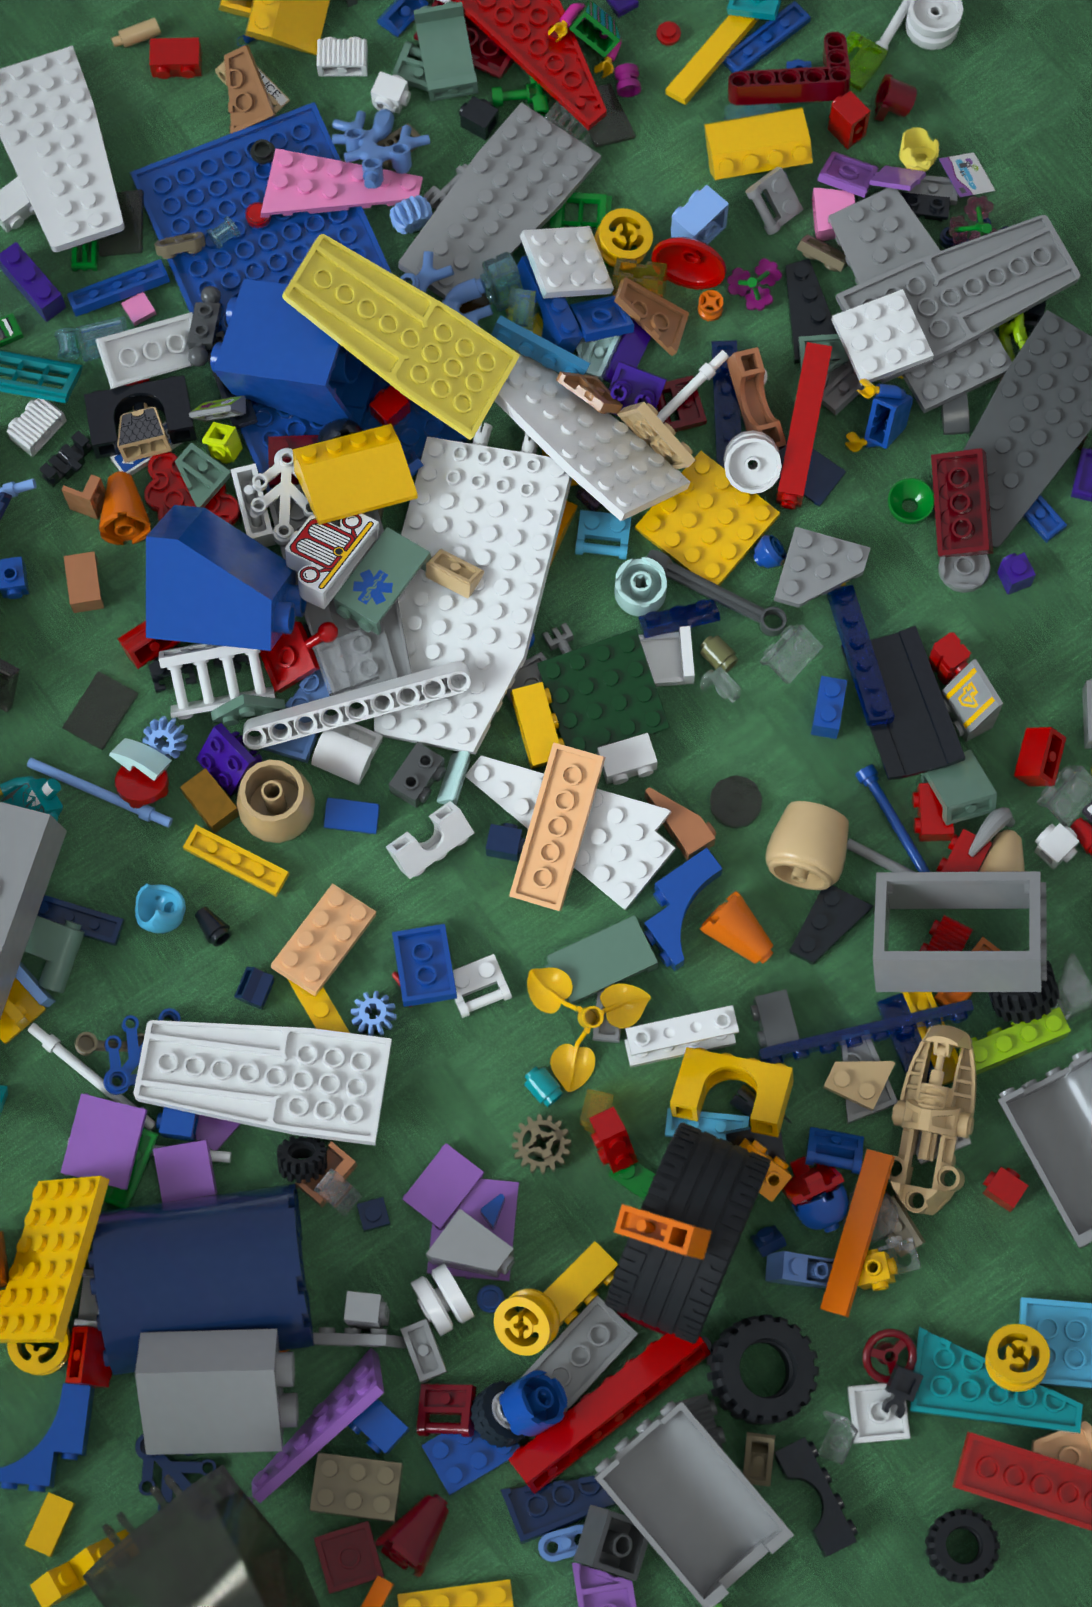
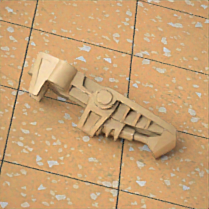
M937 1025L929 1028L912 1058L905 1077L900 1100L894 1105L892 1112L893 1124L903 1128L899 1154L894 1156V1162L899 1161L901 1163L902 1172L898 1176H894L891 1173L889 1179L905 1210L917 1214L933 1216L951 1199L955 1191L963 1187L965 1182L963 1172L955 1167L956 1157L954 1153L957 1137L968 1139L973 1132L977 1090L976 1064L971 1037L963 1030L953 1026ZM934 1044L933 1054L937 1055L935 1069L931 1070L929 1083H926L932 1046ZM953 1047L960 1048L961 1051L952 1088L942 1086L945 1074L942 1071L944 1060L946 1057H950ZM920 1131L922 1136L918 1159L934 1162L938 1135H941L932 1189L910 1185L913 1172L911 1163L913 1155H916ZM949 1171H953L956 1175V1182L952 1186H947L944 1182L945 1174ZM921 1193L924 1197V1204L921 1208L916 1209L913 1205V1198L916 1194Z

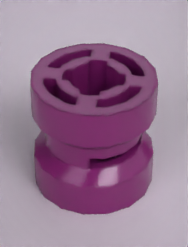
M625 63L614 69L615 79L618 81L616 85L617 94L620 97H634L641 92V83L637 80L639 69L636 64Z

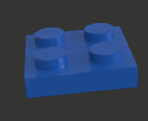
M616 295L570 304V309L583 333L585 342L634 332V323L630 316L614 301Z

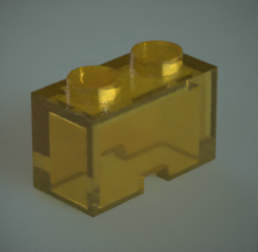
M617 258L613 272V296L617 294L620 282L627 277L664 298L667 287L666 263L647 261V264L643 265L637 264V260Z

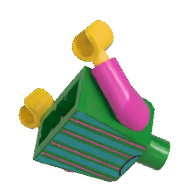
M588 0L585 4H571L560 18V22H557L548 31V35L553 31L557 32L558 39L556 42H558L567 34V27H569V30L604 57L605 60L594 67V72L597 74L603 70L602 78H605L613 73L614 67L611 62L615 61L622 44L616 21L591 0Z

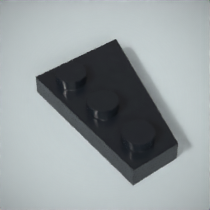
M833 885L825 890H821L789 953L813 965L873 908V905Z

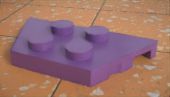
M572 1563L578 1607H636L633 1582L631 1580L579 1563Z

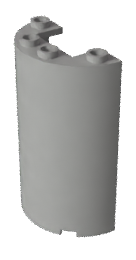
M1086 1049L1072 1056L1074 1061L1067 1068L1061 1070L1060 1066L1045 1073L1047 1078L1039 1082L1036 1079L1030 1080L1017 1090L1011 1087L999 1094L1001 1098L998 1099L1079 1249L1092 1242V1052L1088 1053Z
M671 1400L659 1411L661 1414L651 1421L647 1418L635 1428L638 1433L630 1440L628 1437H625L614 1447L617 1452L610 1459L607 1457L594 1468L597 1471L595 1479L703 1607H714L729 1594L726 1589L768 1552L774 1554L794 1534L683 1402L680 1401L675 1404Z

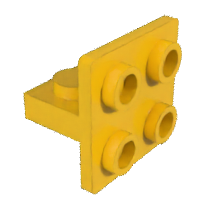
M16 977L0 1019V1039L4 1044L10 1042L46 1011L45 1006L40 1005Z

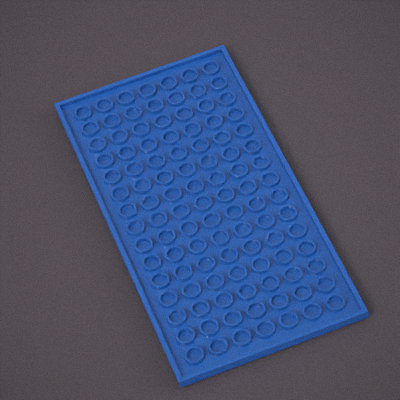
M315 102L130 172L158 240L192 232L204 233L206 245L202 247L200 252L193 254L187 252L178 253L176 257L167 259L189 313L194 312L195 302H202L201 292L205 287L215 286L219 289L221 293L219 303L221 304L222 312L218 332L223 331L221 328V318L226 312L227 304L232 297H238L244 279L289 284L315 239L321 234L327 235L392 273L362 206L349 207V210L312 214L296 212L291 216L275 214L271 215L270 223L262 228H253L246 220L245 212L248 206L256 202L263 203L273 162L272 160L268 164H258L252 159L250 151L256 141L265 139L271 142L275 149L341 161ZM379 375L369 404L380 390H386L390 386ZM411 400L409 401L411 412L393 427L400 440L404 454L413 449L420 461L427 437L467 442L465 436ZM251 401L258 423L240 428V431L254 464L256 463L258 473L263 474L269 469L268 437L318 435L325 425L322 426ZM369 405L362 424L364 431L382 426L371 415ZM269 482L265 489L267 493L273 489L269 487Z

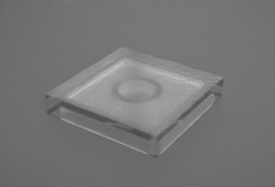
M362 629L338 637L333 642H324L313 646L330 696L380 679Z

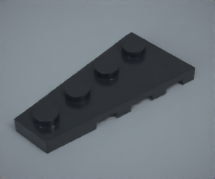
M809 258L785 266L794 364L800 363L799 336L837 334L831 320V313Z

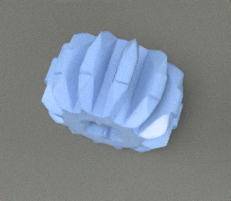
M421 195L403 199V201L396 203L395 207H392L390 210L392 225L401 234H412L414 231H420L433 215L430 203Z
M162 716L159 721L153 719L150 722V726L144 729L143 733L146 736L142 739V743L148 744L149 747L157 750L169 759L171 756L176 759L180 756V751L186 749L187 746L184 741L187 740L188 735L181 733L184 725H179L178 727L175 725L176 718H172L168 722L166 716ZM164 736L168 738L166 742L163 740Z
M374 991L373 998H369V994L365 992L363 993L364 1002L360 999H355L354 1001L359 1008H352L350 1011L352 1015L356 1016L352 1019V1024L360 1025L358 1028L360 1034L368 1029V1036H374V1030H378L379 1035L383 1036L384 1031L382 1027L391 1030L393 1026L388 1020L393 1021L397 1018L396 1014L391 1012L396 1008L395 1004L388 1003V995H384L379 1000L378 991ZM372 1009H377L380 1015L379 1017L375 1015L376 1019H370L368 1012L372 1013Z

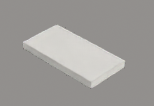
M193 313L183 314L96 339L110 388H117L193 366L188 359V353L191 349L188 348L187 344Z

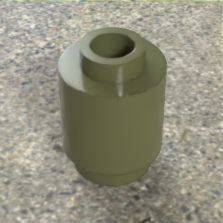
M719 635L714 638L712 636L707 637L700 645L702 648L700 654L717 671H721L723 674L729 672L739 660L735 656L736 652Z

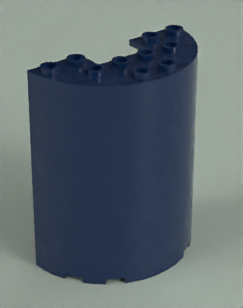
M296 1184L101 1211L91 1243L93 1251H89L88 1261L90 1268H93L95 1277L90 1278V1288L98 1304L97 1326L98 1330L102 1331L105 1350H103L105 1367L110 1366L113 1375L135 1372L140 1333L277 1329L279 1351L314 1346L309 1292L305 1281L301 1243L303 1235Z

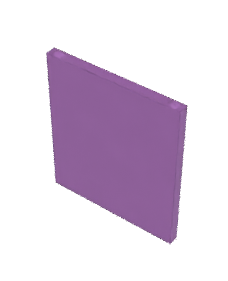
M81 1093L61 1173L66 1176L71 1175L79 1178L103 1176L110 1179L108 1185L118 1187L121 1190H127L148 1110L143 1107L138 1108L90 1096L87 1093Z

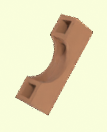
M759 348L735 352L726 362L746 430L765 433L774 440L780 451L787 443L780 420L773 416L766 400L764 391L765 369Z

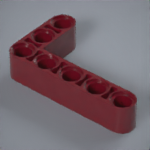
M829 32L825 35L823 45L824 67L752 70L732 73L728 79L729 102L742 106L834 101L839 95L844 96L850 91L851 76L845 35L840 32Z

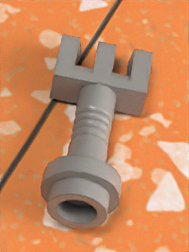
M467 164L459 165L455 169L457 175L444 188L439 190L433 186L424 194L423 197L427 199V202L430 203L433 209L438 208L467 168Z
M566 623L561 624V629L564 632L562 635L557 627L551 629L555 637L554 639H551L548 632L542 634L551 651L558 647L562 654L572 651L568 642L574 640V637Z

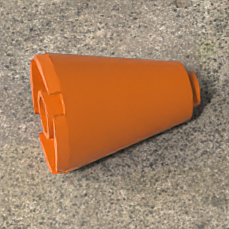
M115 472L107 480L99 523L101 537L108 543L115 545H124L123 541L132 540V544L146 539V536L151 531V523L134 479L126 472Z
M736 890L726 898L728 902L719 905L699 929L704 934L752 963L756 964L760 961L763 964L774 953L771 950L773 943L741 894Z

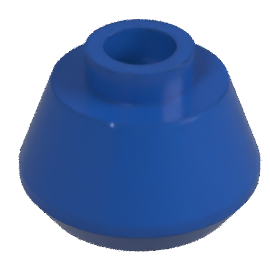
M764 535L754 548L755 554L753 557L760 567L764 566L769 569L784 565L787 554L783 545L775 536Z

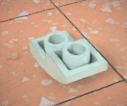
M124 738L109 754L110 757L127 770L131 771L136 767L153 781L169 767L172 761L157 750Z

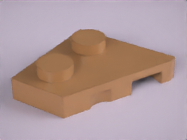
M560 371L556 378L558 383L602 414H618L623 406L617 401L618 399L611 397V392L597 376Z

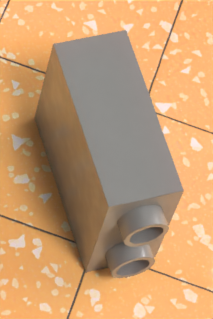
M277 1329L140 1333L135 1377L146 1455L282 1451L284 1428L298 1427L299 1403L298 1393L283 1392V1387H294L295 1360L294 1352L279 1351Z

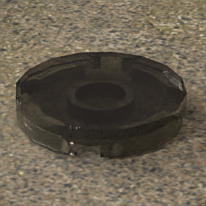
M729 776V778L720 780L711 791L709 801L711 813L719 823L726 827L736 829L748 826L756 820L761 811L762 796L758 790L759 788L753 781L742 776Z

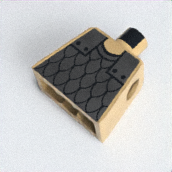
M138 402L133 405V412L120 416L117 446L125 463L172 451L163 423L155 407L148 408L146 403Z

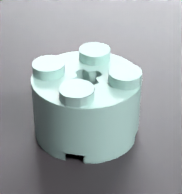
M648 557L634 560L632 558L625 561L619 567L615 578V599L621 609L628 614L646 618L659 610L663 605L667 591V578L663 567L657 561Z

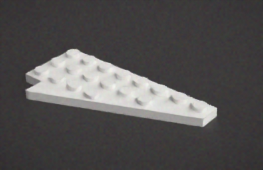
M480 756L466 773L465 777L527 829L529 828L544 773ZM596 789L574 868L624 910H627L677 849L657 832L672 811Z

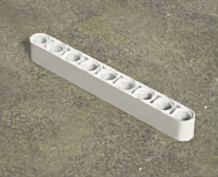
M460 661L452 662L253 717L244 723L243 743L249 749L257 750L457 695L469 689L471 685L470 671L465 663ZM456 674H462L465 676L462 680L459 681L452 679V677ZM431 681H436L439 683V685L434 688L427 686V684ZM405 688H410L414 690L413 693L409 695L401 693V691ZM380 695L388 697L384 702L376 700ZM358 702L363 706L359 709H354L350 705ZM333 709L337 711V714L329 716L325 712ZM307 716L310 717L312 720L308 723L301 722L299 719ZM281 723L287 727L283 730H278L274 726ZM251 731H259L261 735L253 737L248 733Z

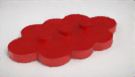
M171 452L154 455L148 463V472L152 481L146 486L144 498L148 507L158 512L159 521L174 505L196 507L176 466L175 460L178 457ZM225 484L204 507L232 526L240 517L239 503L232 495L226 494Z

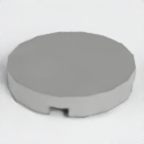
M987 554L940 557L938 564L939 576L943 583L950 589L962 593L973 592L982 587L988 579L991 568Z

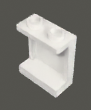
M690 626L680 627L679 632L639 635L656 686L694 684L695 674Z

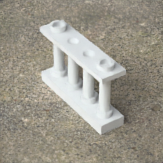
M195 644L159 651L160 667H167L170 670L177 705L171 706V718L178 717V719L183 720L193 717V714L212 711L242 694L275 698L273 686L265 688L258 654L261 650ZM245 653L249 658L255 690L240 693L233 658L236 654ZM219 658V660H222L229 695L213 696L207 668L209 659ZM193 663V665H196L203 700L187 701L181 672L182 664Z
M731 1005L626 1028L627 1039L624 1040L630 1068L682 1057L685 1054L686 1047L694 1049L704 1048L710 1051L736 1045L734 1034L739 1033L734 1008Z

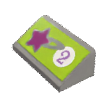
M245 396L204 402L189 413V417L207 422L246 414Z

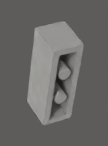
M347 1291L344 1321L349 1328H359L362 1331L383 1329V1326L389 1325L390 1309H388L389 1306H387V1302H384L381 1294Z

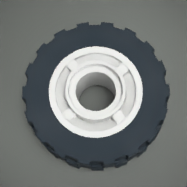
M499 1381L498 1383H492L477 1394L478 1396L474 1398L473 1405L471 1406V1420L475 1425L476 1432L478 1431L480 1437L483 1440L485 1439L488 1444L496 1445L499 1448L504 1446L506 1448L525 1438V1435H515L511 1431L510 1424L504 1416L499 1401L500 1395L504 1393L505 1389L512 1382Z

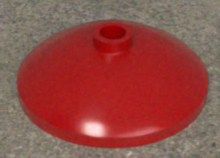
M673 237L663 240L655 246L652 253V263L657 272L668 281L685 288H713L724 280L726 274V265L720 254L708 244L693 238Z

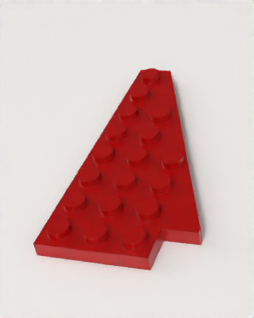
M452 0V2L456 3L462 2L464 14L588 131L607 115L606 107L575 34L567 27V34L558 42H556L558 39L557 32L553 31L548 35V31L557 22H560V18L565 13L560 0Z

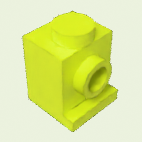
M213 422L202 439L203 444H207L211 457L220 460L224 464L234 463L243 448L236 427Z

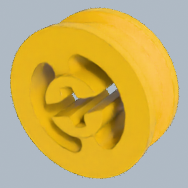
M620 208L610 211L605 215L596 230L594 238L604 262L615 268L628 269L642 262L652 245L653 232L649 222L640 213L631 209ZM617 227L614 232L610 231L609 229ZM633 245L638 247L637 249L630 251Z
M526 1288L514 1292L498 1306L494 1315V1328L500 1342L508 1350L518 1355L530 1356L540 1352L555 1339L560 1328V1317L555 1304L547 1295L538 1290ZM516 1306L525 1307L520 1312L515 1310ZM534 1332H537L539 1335V1337L529 1336L532 1335Z
M1023 1324L1003 1326L992 1335L985 1356L986 1370L990 1378L1000 1387L1014 1392L1028 1391L1036 1387L1046 1374L1050 1360L1049 1346L1045 1338L1030 1326ZM1012 1343L1011 1347L1007 1346L1004 1360H1001L998 1357L999 1349ZM1031 1356H1034L1037 1365L1030 1371L1023 1372V1369H1028Z
M67 1327L63 1342H59L56 1354L47 1362L43 1363L42 1359L53 1351V1349L47 1347H40L38 1351V1347L25 1343L27 1351L31 1354V1358L27 1360L22 1353L21 1343H7L8 1354L12 1362L22 1371L38 1376L49 1375L58 1371L68 1361L71 1333Z

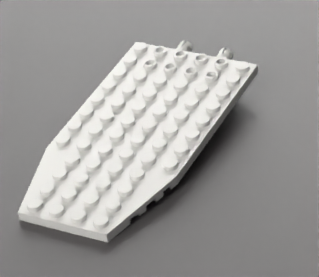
M484 423V426L480 425L472 443L427 437L421 458L424 466L418 469L414 484L418 498L410 500L401 535L428 550L431 558L442 549L484 570V575L472 595L466 598L428 579L426 571L420 568L398 597L399 609L411 672L416 673L460 661L469 668L471 685L467 691L457 695L374 717V732L383 735V737L412 743L419 742L422 745L459 752L468 751L470 754L476 755L491 726L490 723L496 711L498 712L501 708L504 696L508 689H511L519 668H522L526 661L572 478L551 457L536 455L538 444L526 432L522 449L519 452L488 447L491 430L493 429V426L488 423ZM456 674L452 677V679L459 681L462 680L465 676L462 674ZM431 681L427 684L431 688L439 685L436 681ZM405 688L401 691V693L409 695L413 693L414 690L410 688ZM380 695L376 698V700L380 702H384L388 699V697L384 695Z

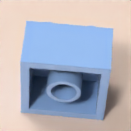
M708 185L702 190H696L690 196L689 202L684 207L679 206L672 214L671 238L688 237L709 244L726 228L729 203Z

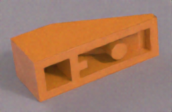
M624 1204L621 1205L614 1233L703 1260L712 1232Z

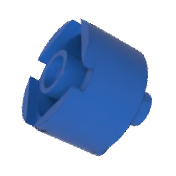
M535 1370L509 1385L499 1397L504 1416L515 1435L536 1436L560 1422L564 1417V1409L567 1408L565 1390L555 1377L551 1379L546 1376L547 1372Z

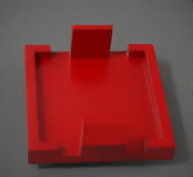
M805 1156L789 1162L794 1177L788 1181L781 1191L794 1205L805 1204L811 1201L813 1196L836 1189L838 1184L844 1182L842 1174L835 1167L816 1164L817 1166L810 1169L805 1164Z

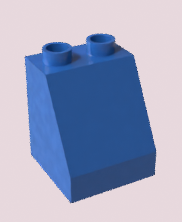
M244 279L238 297H232L227 304L226 321L228 327L223 342H217L211 352L210 364L213 372L216 373L233 395H243L245 399L322 426L336 419L345 418L356 422L362 427L378 374L288 304L282 297L288 284Z
M174 505L146 536V638L271 651L282 634L292 633L295 616H304L307 601L301 598L299 585H295L296 571L286 566L285 559L206 508Z

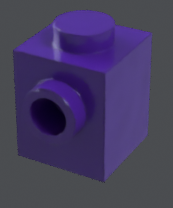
M1025 552L1019 555L1013 553L1004 557L997 571L1008 595L1031 586L1036 576Z

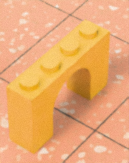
M686 1047L670 1100L672 1117L698 1122L705 1097L709 1090L722 1081L739 1080L750 1085L757 1093L750 1117L751 1132L779 1137L794 1083L792 1067L782 1063L771 1064L761 1062L756 1058L745 1059L735 1057L730 1053L719 1054L709 1052L704 1048L694 1049Z

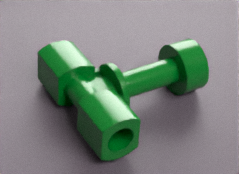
M530 75V84H526V89L502 91L501 86L492 87L493 107H503V101L527 99L528 104H533L535 112L544 118L549 117L547 95H544V88Z

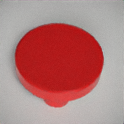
M121 766L115 777V785L119 796L129 803L130 807L137 809L167 796L169 792V777L167 770H165L153 781L136 767L129 771Z

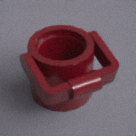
M885 74L875 97L874 120L884 121L888 112L901 117L907 116L916 100V87L894 79L891 74Z

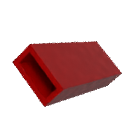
M811 342L806 344L776 503L781 504V507L793 510L796 507L802 506L832 346Z

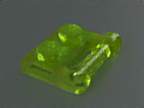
M851 31L846 38L848 55L854 47H860V50L849 63L851 72L850 86L861 92L887 57L888 50L859 33Z

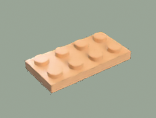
M332 883L271 963V968L316 997L376 917L377 911Z

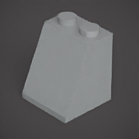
M461 1209L458 1210L426 1253L428 1261L434 1265L440 1266L444 1263L448 1268L498 1278L501 1273L506 1275L515 1263L514 1248Z

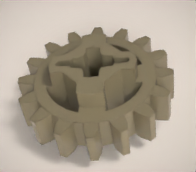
M538 1114L537 1121H533L529 1116L527 1117L528 1125L518 1124L521 1133H513V1138L518 1140V1142L512 1143V1149L519 1150L514 1154L515 1160L523 1159L521 1162L522 1168L530 1165L531 1173H534L536 1168H540L541 1174L545 1175L546 1168L548 1167L552 1172H555L556 1163L562 1166L565 1164L562 1155L569 1156L570 1151L565 1149V1146L571 1145V1140L564 1139L568 1135V1129L560 1130L562 1122L559 1120L555 1124L552 1123L551 1115L548 1116L547 1120H542L541 1114ZM539 1127L549 1128L552 1132L547 1133L540 1130ZM530 1132V1142L523 1146V1140L526 1134ZM538 1139H541L542 1142L548 1141L546 1149L542 1150L540 1146L535 1148ZM560 1142L559 1150L553 1157L552 1148ZM529 1157H540L543 1159V1162L532 1160Z

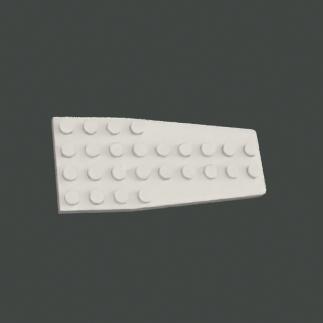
M73 46L1 68L0 139L52 251L60 252L123 231L125 225L95 106Z
M514 350L520 354V357L497 395L495 402L571 478L620 521L688 489L690 481L679 470L673 468L662 455L656 453L643 439L636 436L625 423L618 421L609 413L602 414L596 411L590 404L558 383L556 378L559 374L554 370L546 368L534 359Z
M151 1020L146 1025L134 1097L137 1101L287 1134L376 1146L392 1039L315 1028Z

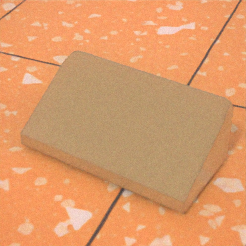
M442 549L426 563V577L466 598L472 595L484 575V570Z

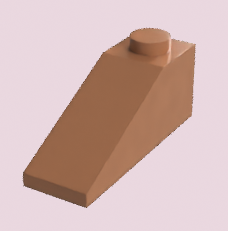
M650 787L645 790L644 798L648 804L672 811L664 821L663 826L687 861L705 848L709 849L714 846L716 831L710 822L705 823L701 816Z

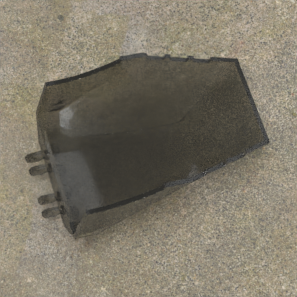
M224 1465L197 1480L185 1491L181 1490L170 1474L164 1477L165 1483L177 1497L168 1503L159 1488L151 1487L149 1491L162 1509L137 1529H135L122 1511L117 1514L119 1523L129 1532V1535L122 1541L116 1535L111 1525L107 1523L103 1525V1531L115 1546L105 1553L82 1576L105 1607H320L301 1560L233 1472Z

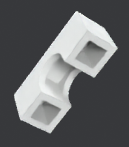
M451 801L429 816L434 825V832L429 840L419 843L411 834L406 832L386 846L401 872L409 879L421 875L426 867L435 861L443 859L447 852L456 846L464 844L474 834L460 808Z

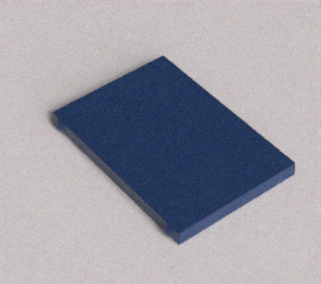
M787 445L779 451L782 467ZM812 449L804 497L820 507L846 474V471Z

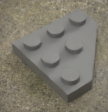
M795 527L774 601L799 608L807 604L808 601L840 587L841 584L851 579H856L864 573L871 548Z

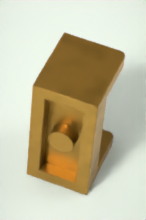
M206 768L180 786L183 795L214 834L239 816L238 808Z

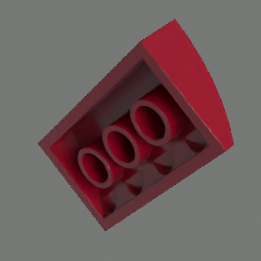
M434 0L431 7L440 6L445 3ZM464 14L473 66L501 79L515 61ZM416 31V33H415V35H414V39L417 40V41H419V40H418L417 31Z
M979 448L932 454L938 556L958 557L993 554L986 452Z

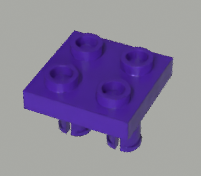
M619 361L609 391L611 392V397L618 399L617 401L623 405L621 410L624 407L641 402L650 403L656 409L667 379Z
M220 723L213 727L196 760L232 796L238 792L240 782L247 770L255 764L262 762V757L260 754L256 755V750L248 752L244 748L243 736L238 737L240 735L239 732L235 731L231 734Z

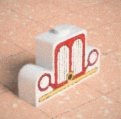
M358 514L340 519L341 527H338L330 522L319 525L315 516L311 515L299 531L296 530L292 534L290 542L285 547L286 566L299 572V594L302 599L322 609L327 607L380 537L378 521L364 514Z

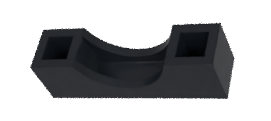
M804 1437L774 1452V1457L785 1480L803 1481L817 1492L821 1501L822 1511L820 1520L812 1530V1534L825 1558L857 1542L855 1536L858 1535V1531L851 1519L846 1520L842 1512L845 1505L838 1493L833 1494L829 1486L832 1479L825 1466L820 1468L816 1460L819 1453L812 1441L807 1442Z

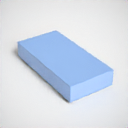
M20 962L15 977L40 1005L50 1007L56 1001L45 988L38 985L39 981Z

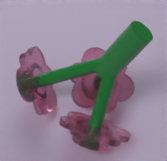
M976 196L970 197L967 201L968 205L964 207V211L968 214L970 220H978L975 225L969 226L968 222L964 221L962 215L951 218L949 234L953 237L955 244H961L962 241H966L968 231H971L972 234L969 237V241L997 231V229L992 228L991 224L983 222V219L989 216L988 213L994 209L993 203L988 201L986 196L979 198Z

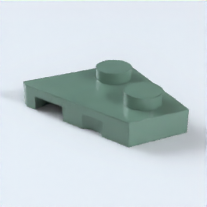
M192 442L175 460L176 466L196 507L204 508L232 476L230 470Z

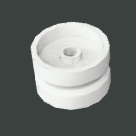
M911 0L905 23L906 32L911 41L919 47L928 50L942 49L950 45L958 34L963 13L962 0Z
M754 430L741 432L733 437L726 446L723 457L726 477L731 485L739 491L749 494L761 493L771 488L778 480L782 468L779 448L774 440L765 433ZM750 460L757 461V463L753 462L752 465H748Z
M444 1263L432 1270V1277L437 1288L433 1289L428 1279L424 1276L410 1283L418 1297L417 1302L428 1321L433 1323L440 1337L453 1330V1323L447 1312L452 1311L456 1320L462 1324L474 1317L469 1304Z

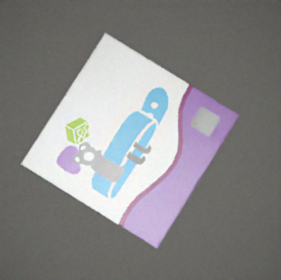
M974 152L939 158L959 197L995 191Z

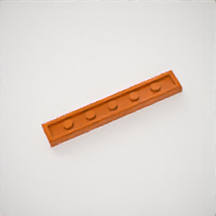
M869 1149L866 1150L820 1309L823 1311L849 1317L895 1160L893 1155Z

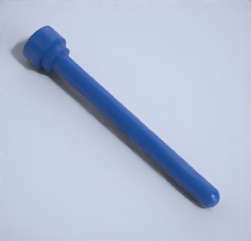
M871 764L858 771L855 776L859 783L869 787L917 871L930 872L877 782L879 780L877 777L879 773L875 766Z

